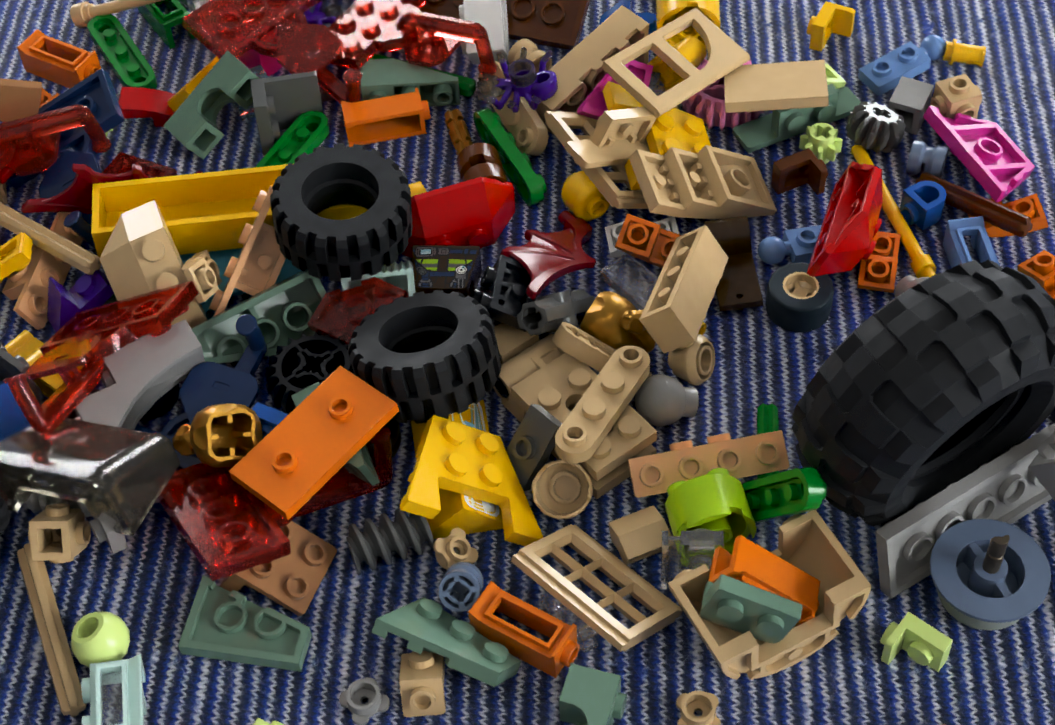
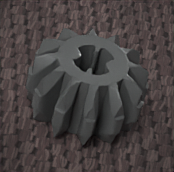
M875 101L871 103L861 102L854 107L853 112L851 111L848 117V124L846 126L847 136L854 140L856 145H861L866 150L870 149L876 153L881 151L891 153L893 149H896L898 143H901L905 134V119L898 115L895 109L886 107V104L879 105Z

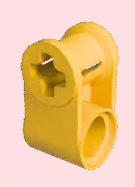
M686 37L672 46L696 68L707 55L704 44L694 37ZM657 55L648 63V65L653 66L652 72L664 85L662 88L664 91L669 90L684 80Z

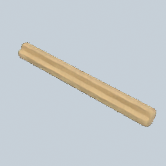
M0 202V225L17 235L21 232L27 234L33 240L32 244L87 275H93L95 270H100L101 263H99L97 255Z
M28 543L24 545V548L17 551L18 562L61 713L75 717L79 715V712L86 709L87 704L83 703L80 680L45 562L32 561L31 546Z

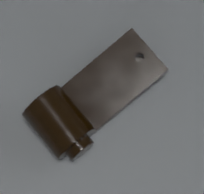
M747 216L705 221L704 225L708 227L729 257L723 271V276L716 288L720 312L763 306V298L752 256Z

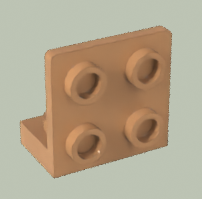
M270 508L254 523L220 587L230 592L232 590L238 591L244 585L248 588L251 587L294 614L302 616L307 611L337 553V549Z

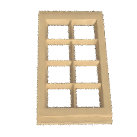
M545 111L543 115L546 119L545 124L564 147L568 141L590 139L597 123L596 119L577 114V112ZM571 129H581L585 135H575ZM625 164L611 165L615 172H605L602 167L590 169L581 167L612 207L617 209H648L642 191L631 190L624 167ZM615 183H625L631 191H620Z

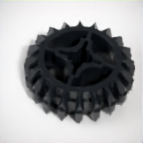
M316 330L313 336H307L302 332L300 339L294 340L288 337L287 346H277L276 355L269 356V366L265 368L267 392L277 409L282 408V412L291 413L296 408L291 395L317 382L321 384L340 365L354 374L348 353L349 341L345 335L336 338L332 330L325 336H322L318 330Z

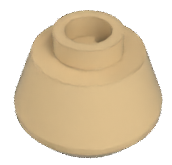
M701 334L697 335L698 338L693 345L682 350L677 348L668 353V365L674 375L696 386L701 385L710 378L715 366L714 347Z

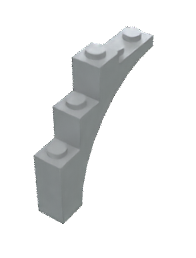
M186 319L101 355L105 371L100 373V377L105 388L73 402L77 418L72 419V424L78 436L44 450L49 466L42 470L51 489L60 488L66 501L75 497L83 513L90 510L94 520L89 521V524L98 543L106 541L113 554L128 548L117 516L114 496L117 469L125 444L139 420L152 405L180 381L186 379L196 365L205 362L202 345Z

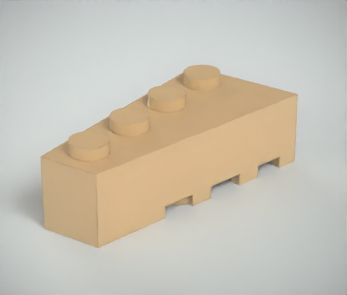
M622 5L548 71H553L556 74L558 89L551 98L544 101L541 100V103L537 106L536 112L545 124L546 119L543 117L545 111L577 112L580 105L607 74L602 69L603 62L648 36L649 23ZM649 51L634 60L648 64ZM545 124L547 130H548L550 133L553 134V132H552V131L549 129V127Z

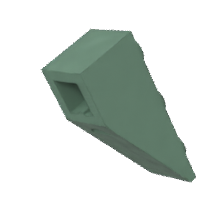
M394 58L361 60L360 87L363 101L415 92V88H418L421 101L427 100L429 107L460 105L458 77Z

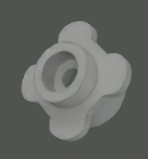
M371 677L354 681L339 697L340 705L349 709L352 713V721L356 725L367 724L370 717L378 712L387 711L390 706L389 697L380 693L377 681ZM367 698L369 700L366 704L361 703L362 699Z

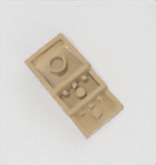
M705 145L698 153L671 147L664 155L637 149L629 157L650 213L679 218L725 219L739 216H747V218L773 215L777 211L753 157Z

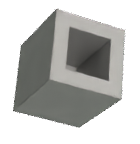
M902 76L889 100L888 108L895 109L897 114L905 119V132L917 135L925 120L923 116L930 106L934 85Z

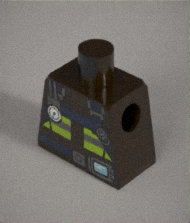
M412 245L416 293L424 292L428 294L433 293V290H443L447 294L454 291L462 293L467 297L470 296L474 288H477L482 274L480 246Z

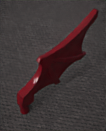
M72 164V170L76 173L73 183L67 189L51 198L29 199L21 206V211L23 213L73 212L78 210L81 213L92 214L93 184L149 177L143 172L142 167L137 164H132V171L121 174L95 172L86 164Z
M567 210L562 211L558 216V221L564 225L563 231L547 233L533 229L526 230L524 237L529 241L527 244L506 247L500 253V255L502 254L518 261L528 271L531 282L527 287L526 294L532 300L559 277L576 270L595 267L596 259L587 255L582 249V245L590 240L593 228L584 219H577Z

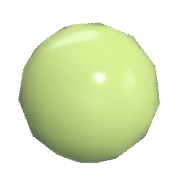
M98 611L83 616L74 626L71 635L72 652L81 664L89 668L91 663L122 660L127 654L130 644V631L121 617L111 612Z

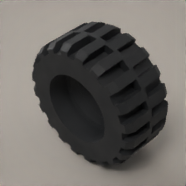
M344 143L334 144L332 148L325 149L324 146L314 148L313 153L307 155L304 152L296 157L294 164L289 163L281 171V176L277 177L272 187L273 193L270 195V204L277 244L280 245V251L286 259L292 262L293 266L303 272L307 269L309 275L321 279L322 276H327L330 281L341 282V278L351 277V281L362 279L364 274L375 275L382 271L383 265L389 267L398 259V254L401 255L409 244L408 239L412 236L413 225L411 191L408 186V179L389 157L385 159L384 154L375 149L367 151L364 146L354 144L353 147H345ZM343 204L357 205L368 209L359 216L344 220H332L317 215L329 207Z
M433 290V293L428 294L417 292L413 293V296L407 298L401 296L393 299L391 304H383L377 307L374 314H367L361 320L360 326H356L348 345V353L354 375L398 404L399 412L392 419L399 423H407L408 420H413L416 424L427 423V420L433 415L448 418L449 414L455 412L460 414L468 410L470 404L479 403L484 399L486 392L491 391L501 371V357L489 312L470 296L465 297L462 293L454 291L450 294L445 293L443 290Z

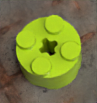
M715 468L706 475L688 481H678L668 487L665 510L677 550L682 557L691 560L689 554L700 555L702 561H712L716 548L722 547L732 555L735 537L742 535L747 538L751 533L752 538H754L756 535V523L743 485L737 478L730 476L727 469Z

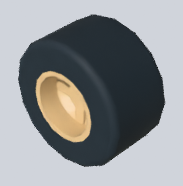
M790 263L779 267L771 275L767 285L766 309L768 316L774 324L784 330L795 333L809 332L820 328L828 320L832 308L834 288L831 278L827 274L815 277L806 274L809 266L807 263Z

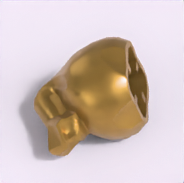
M600 292L587 310L580 325L582 331L615 350L624 346H637L649 353L656 345L654 339L639 320L643 310H637L629 300L615 292Z
M234 403L211 405L196 413L191 426L188 424L181 425L172 438L173 446L182 456L196 454L202 463L211 467H234L263 439L262 425L255 411L246 405Z

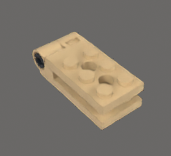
M548 334L501 364V371L493 389L501 398L502 404L520 422L523 420L531 404H539L563 423L597 377V374L588 365L558 348L551 339L554 334ZM629 404L593 456L587 461L579 463L591 476L593 496L596 499L630 477L627 459L657 454V449L652 445V443L657 441V430ZM554 447L553 450H552V452H551V454H552L557 460H561V459L557 456V454H556V452H555V447Z

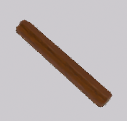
M921 173L920 177L915 181V183L920 181L939 183L946 190L945 204L974 217L983 216L985 222L1016 236L1025 237L1028 231L1032 230L1033 224L1030 217L930 173Z

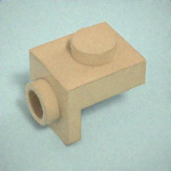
M414 651L401 654L399 685L402 710L405 717L445 714L444 656L423 651L421 655Z

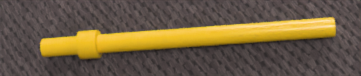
M854 145L851 148V153L857 163L875 166L863 146ZM882 179V208L895 232L901 234L900 241L912 260V270L917 278L936 275V265L930 255L923 252Z

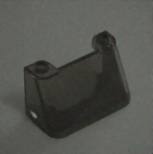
M47 415L0 440V496L6 501L8 510L18 512L32 493L82 502L87 507L91 516L99 517L103 512L116 521L113 527L116 533L133 536L181 462L172 447L171 441L163 434L147 433L75 420L62 415Z

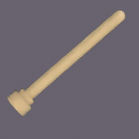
M113 0L98 5L84 1L73 4L70 9V15L76 27L85 28L88 26L89 21L96 16L109 15L163 0Z

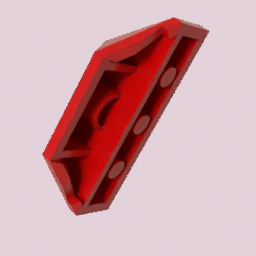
M852 161L834 186L806 274L815 277L852 271L860 259L866 261L870 257L876 245L872 238L882 224V219L879 218L883 203L882 169L873 165L859 164Z
M478 177L411 197L412 236L408 239L409 244L402 255L413 258L412 245L480 246L481 249L495 244L516 211L513 184L511 182L505 181L503 183L496 179Z

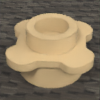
M460 528L452 529L448 537L445 539L438 538L433 544L436 560L446 570L458 562L473 564L478 560V551L471 547L466 539V533ZM453 548H457L459 553L457 554Z
M692 691L688 694L679 695L676 699V706L680 709L681 718L678 720L677 725H721L720 719L716 717V708L719 705L717 696L704 691ZM697 710L701 711L702 715L696 716L694 712Z

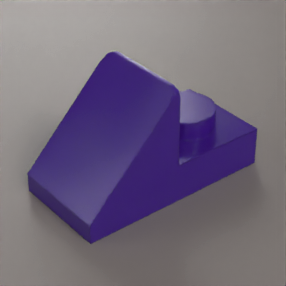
M95 270L93 275L85 274L69 290L52 277L49 278L47 319L63 341L114 294L104 273L100 270Z

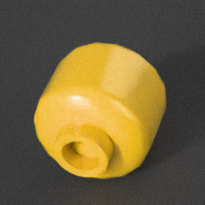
M583 170L571 174L565 180L561 191V198L565 206L575 217L591 221L601 217L608 210L609 202Z

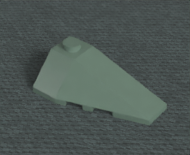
M307 269L191 328L202 345L205 362H215L218 364L239 361L247 348L248 343L245 336H242L236 330V321L244 314H250L257 320V325L267 344L265 356L276 355L277 346H287L288 337L294 340L300 339L302 332L307 336H313L316 330H318L322 336H325L332 330L336 338L347 333L320 279L309 275Z

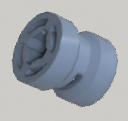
M914 140L907 162L906 173L917 175L927 172L941 178L949 147L940 145L929 147L923 141Z
M458 562L451 565L446 570L439 585V597L442 604L454 612H464L471 609L483 588L484 578L481 571L469 562Z

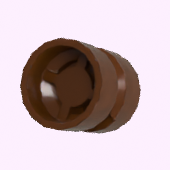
M475 143L465 147L459 153L456 161L462 182L478 177L496 179L503 183L505 181L508 182L499 152L493 145L489 143Z

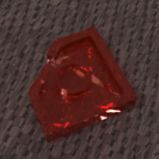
M373 277L361 281L360 286L342 292L340 289L326 293L309 320L308 326L312 331L316 332L318 330L323 336L329 334L332 338H338L344 344H349L356 326H360L361 320L367 314H374L377 307L383 304H391L393 299L401 296L407 298L409 296L406 290Z

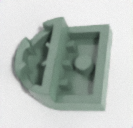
M721 574L715 583L707 581L705 585L700 617L742 634L750 630L755 639L763 642L778 643L800 621L803 605Z

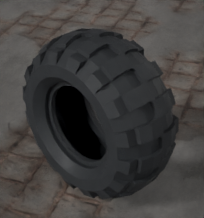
M974 260L959 264L922 281L888 302L856 328L835 349L807 385V390L796 404L792 416L795 421L792 430L799 442L796 445V450L803 468L813 467L818 471L826 483L827 492L825 498L832 506L854 518L860 516L866 524L871 526L881 524L883 526L910 511L917 504L925 502L940 493L950 484L958 482L978 470L980 466L1006 453L1013 446L1021 444L1045 421L1055 408V300L1034 278L1009 267L1002 268L999 264L990 260L982 263Z

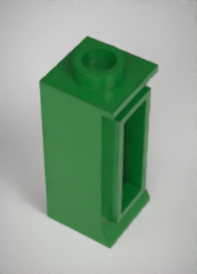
M163 0L137 7L140 14L169 49L176 47L171 27L181 24L186 29L192 40L198 37L192 13L188 12L179 0ZM163 3L170 13L164 15L157 6Z

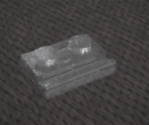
M699 528L692 531H681V536H668V531H662L661 589H667L668 582L672 581L677 574L686 569L694 570L706 564L708 569L711 570L714 550L718 547L724 549L723 531H710Z

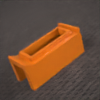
M39 29L35 30L17 47L26 72L67 88H72L101 69L95 50L92 52L83 50L46 36Z
M415 88V92L353 103L341 101L349 147H353L354 144L365 145L427 134L425 120L431 119L428 101H421L418 88Z
M742 535L735 537L732 555L722 547L714 550L708 581L715 583L720 575L723 574L802 604L801 619L794 627L815 617L819 607L820 580Z
M490 581L468 612L469 622L478 633L492 642L504 645L513 656L554 678L558 676L564 665L570 667V664L575 661L579 653L580 644L577 643V625H569L507 593L492 581ZM494 612H501L549 637L550 640L547 643L493 614Z

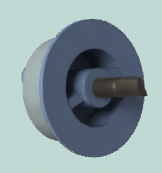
M972 519L960 522L947 529L937 539L931 552L930 573L942 605L951 616L972 629L1000 630L1015 624L1040 607L1050 588L1051 570L1042 548L1027 533L1002 521Z

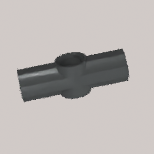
M584 289L566 290L537 297V301L523 304L521 312L517 315L520 328L528 331L530 336L545 332L546 334L556 332L562 322L578 326V322H582L595 298L587 294Z

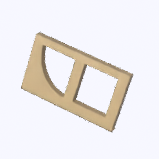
M695 7L603 62L602 69L650 113L658 118L748 62L750 55ZM692 26L702 37L707 47L708 63L701 70H698L666 40ZM649 50H652L684 79L659 96L624 66Z

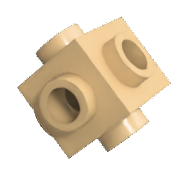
M965 73L936 82L930 106L938 107L943 117L954 119L957 113H961L977 119L982 102V93L980 88L974 85Z
M56 503L47 505L44 511L28 521V540L31 546L32 561L49 560L50 563L54 564L71 562L90 542L91 527L89 522L85 521V513L81 509H70V504Z

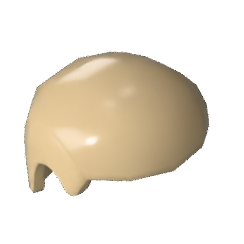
M563 460L551 461L545 464L535 476L531 486L536 506L543 514L557 520L571 519L578 516L586 509L593 495V483L590 474L581 464L568 463Z

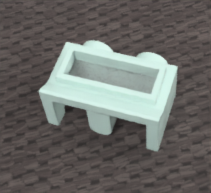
M141 654L125 660L90 664V677L82 678L81 680L83 703H90V715L82 716V725H144V715H147L143 683H146V674Z

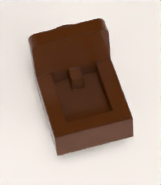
M808 148L773 162L771 187L779 195L808 183L813 191L819 195L825 191L828 170L825 163L818 159Z

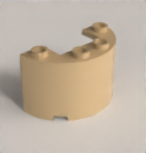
M816 510L809 511L803 515H793L779 526L778 549L771 552L821 581L818 594L819 607L815 617L792 628L778 643L763 642L755 639L750 630L742 634L700 617L704 589L710 574L706 564L694 570L686 569L677 574L672 581L668 582L673 596L727 677L737 680L741 676L740 673H746L750 680L758 679L797 664L834 639L839 634L836 628L840 626V621L846 615L849 619H854L867 601L872 587Z

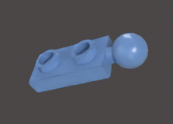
M938 35L925 37L920 44V48L909 41L861 67L858 72V79L879 97L897 87L902 76L912 79L930 69L931 61L938 60L944 55L946 43Z
M822 225L784 230L782 240L775 236L764 238L758 246L760 259L767 264H777L784 259L785 255H789L792 263H810Z

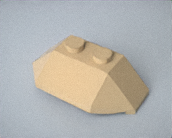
M156 200L122 213L99 260L128 326L152 334L185 319L191 328L208 320L201 303L198 304L182 271L184 264Z

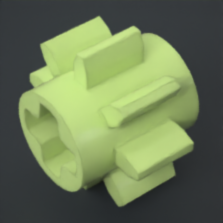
M816 123L812 126H807L806 135H800L799 149L805 150L809 148L818 159H821L826 164L830 161H835L836 153L841 152L843 139L837 138V128L834 129L833 126L827 123Z

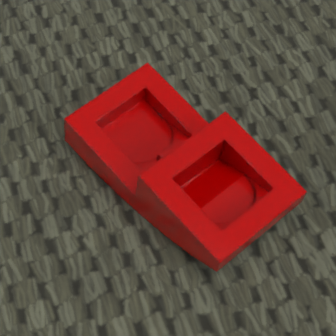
M122 87L119 105L124 119L152 118L155 127H164L163 125L174 114V111L168 105V101L175 94L150 88Z

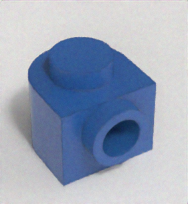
M920 181L904 189L900 212L908 225L915 223L924 230L940 221L946 200V190L942 185L934 181Z

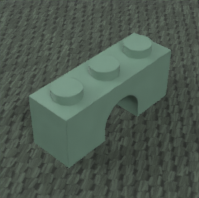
M227 50L163 126L187 149L204 160L224 136L216 124L219 111L226 104L232 102L238 103L244 109H247L253 102L250 80L260 78Z
M571 663L559 698L560 721L574 725H613L614 718L621 720L627 701V694L621 693V675Z

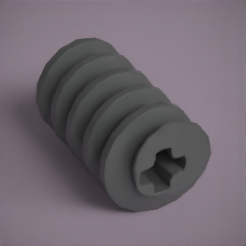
M400 508L395 510L394 522L390 520L387 514H380L379 527L370 518L364 520L363 532L360 531L356 524H349L348 537H346L357 575H361V563L363 561L373 571L376 570L377 557L379 556L389 566L392 565V552L394 551L404 561L407 560L408 547L410 546L418 555H422L423 542L427 541L434 550V539L427 518L412 513L407 517Z

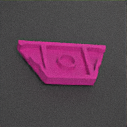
M929 106L923 118L946 143L950 152L958 157L968 169L969 174L981 184L995 202L1003 200L1024 182L1035 168V165L997 123L984 119H975L961 113H957L955 118L951 119L943 117L938 107Z

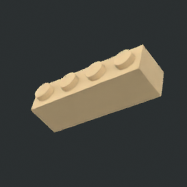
M706 225L676 238L639 319L664 354L677 348L685 349L696 342L697 335L706 318V313L715 296L716 288L729 259Z

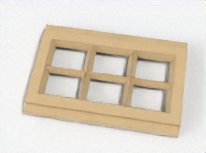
M570 524L519 549V552L514 554L511 559L515 566L620 652L627 651L672 624L676 618L681 616L683 611L681 607L577 525ZM566 545L570 546L590 563L583 567L561 548ZM550 555L571 573L563 577L541 558ZM599 569L622 589L614 592L591 572ZM578 579L581 580L603 599L595 603L573 585L572 582ZM630 594L654 614L647 618L624 600L623 597ZM612 605L635 625L629 629L626 628L603 608Z

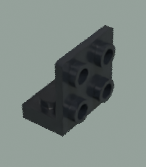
M502 254L493 267L489 265L486 267L481 278L480 289L474 288L470 294V297L477 300L487 309L491 319L524 332L526 330L519 327L517 315L521 312L523 304L536 300V298L532 300L526 294L527 287L531 282L528 271L518 261Z

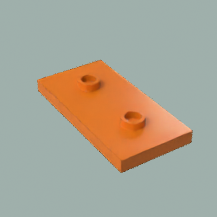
M340 365L229 470L230 476L239 485L289 520L399 412L398 404Z

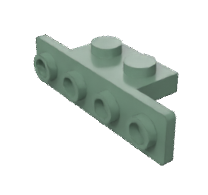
M831 83L827 85L829 106L773 110L771 114L735 126L733 128V135L746 152L750 153L806 132L807 126H812L816 123L829 124L848 117L851 111L853 112L854 107L861 102L848 87L836 89Z

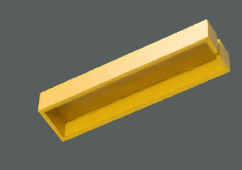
M288 164L93 184L91 234L97 255L100 258L122 213L153 200H156L179 255L199 253L204 250L211 252L243 248L244 245L238 243L245 224L253 225L258 212L252 210L260 190L267 192L270 186L273 187L275 180L278 176H281V171ZM343 204L329 207L317 215L332 220H344L359 216L368 209L357 205ZM270 206L264 223L274 227Z

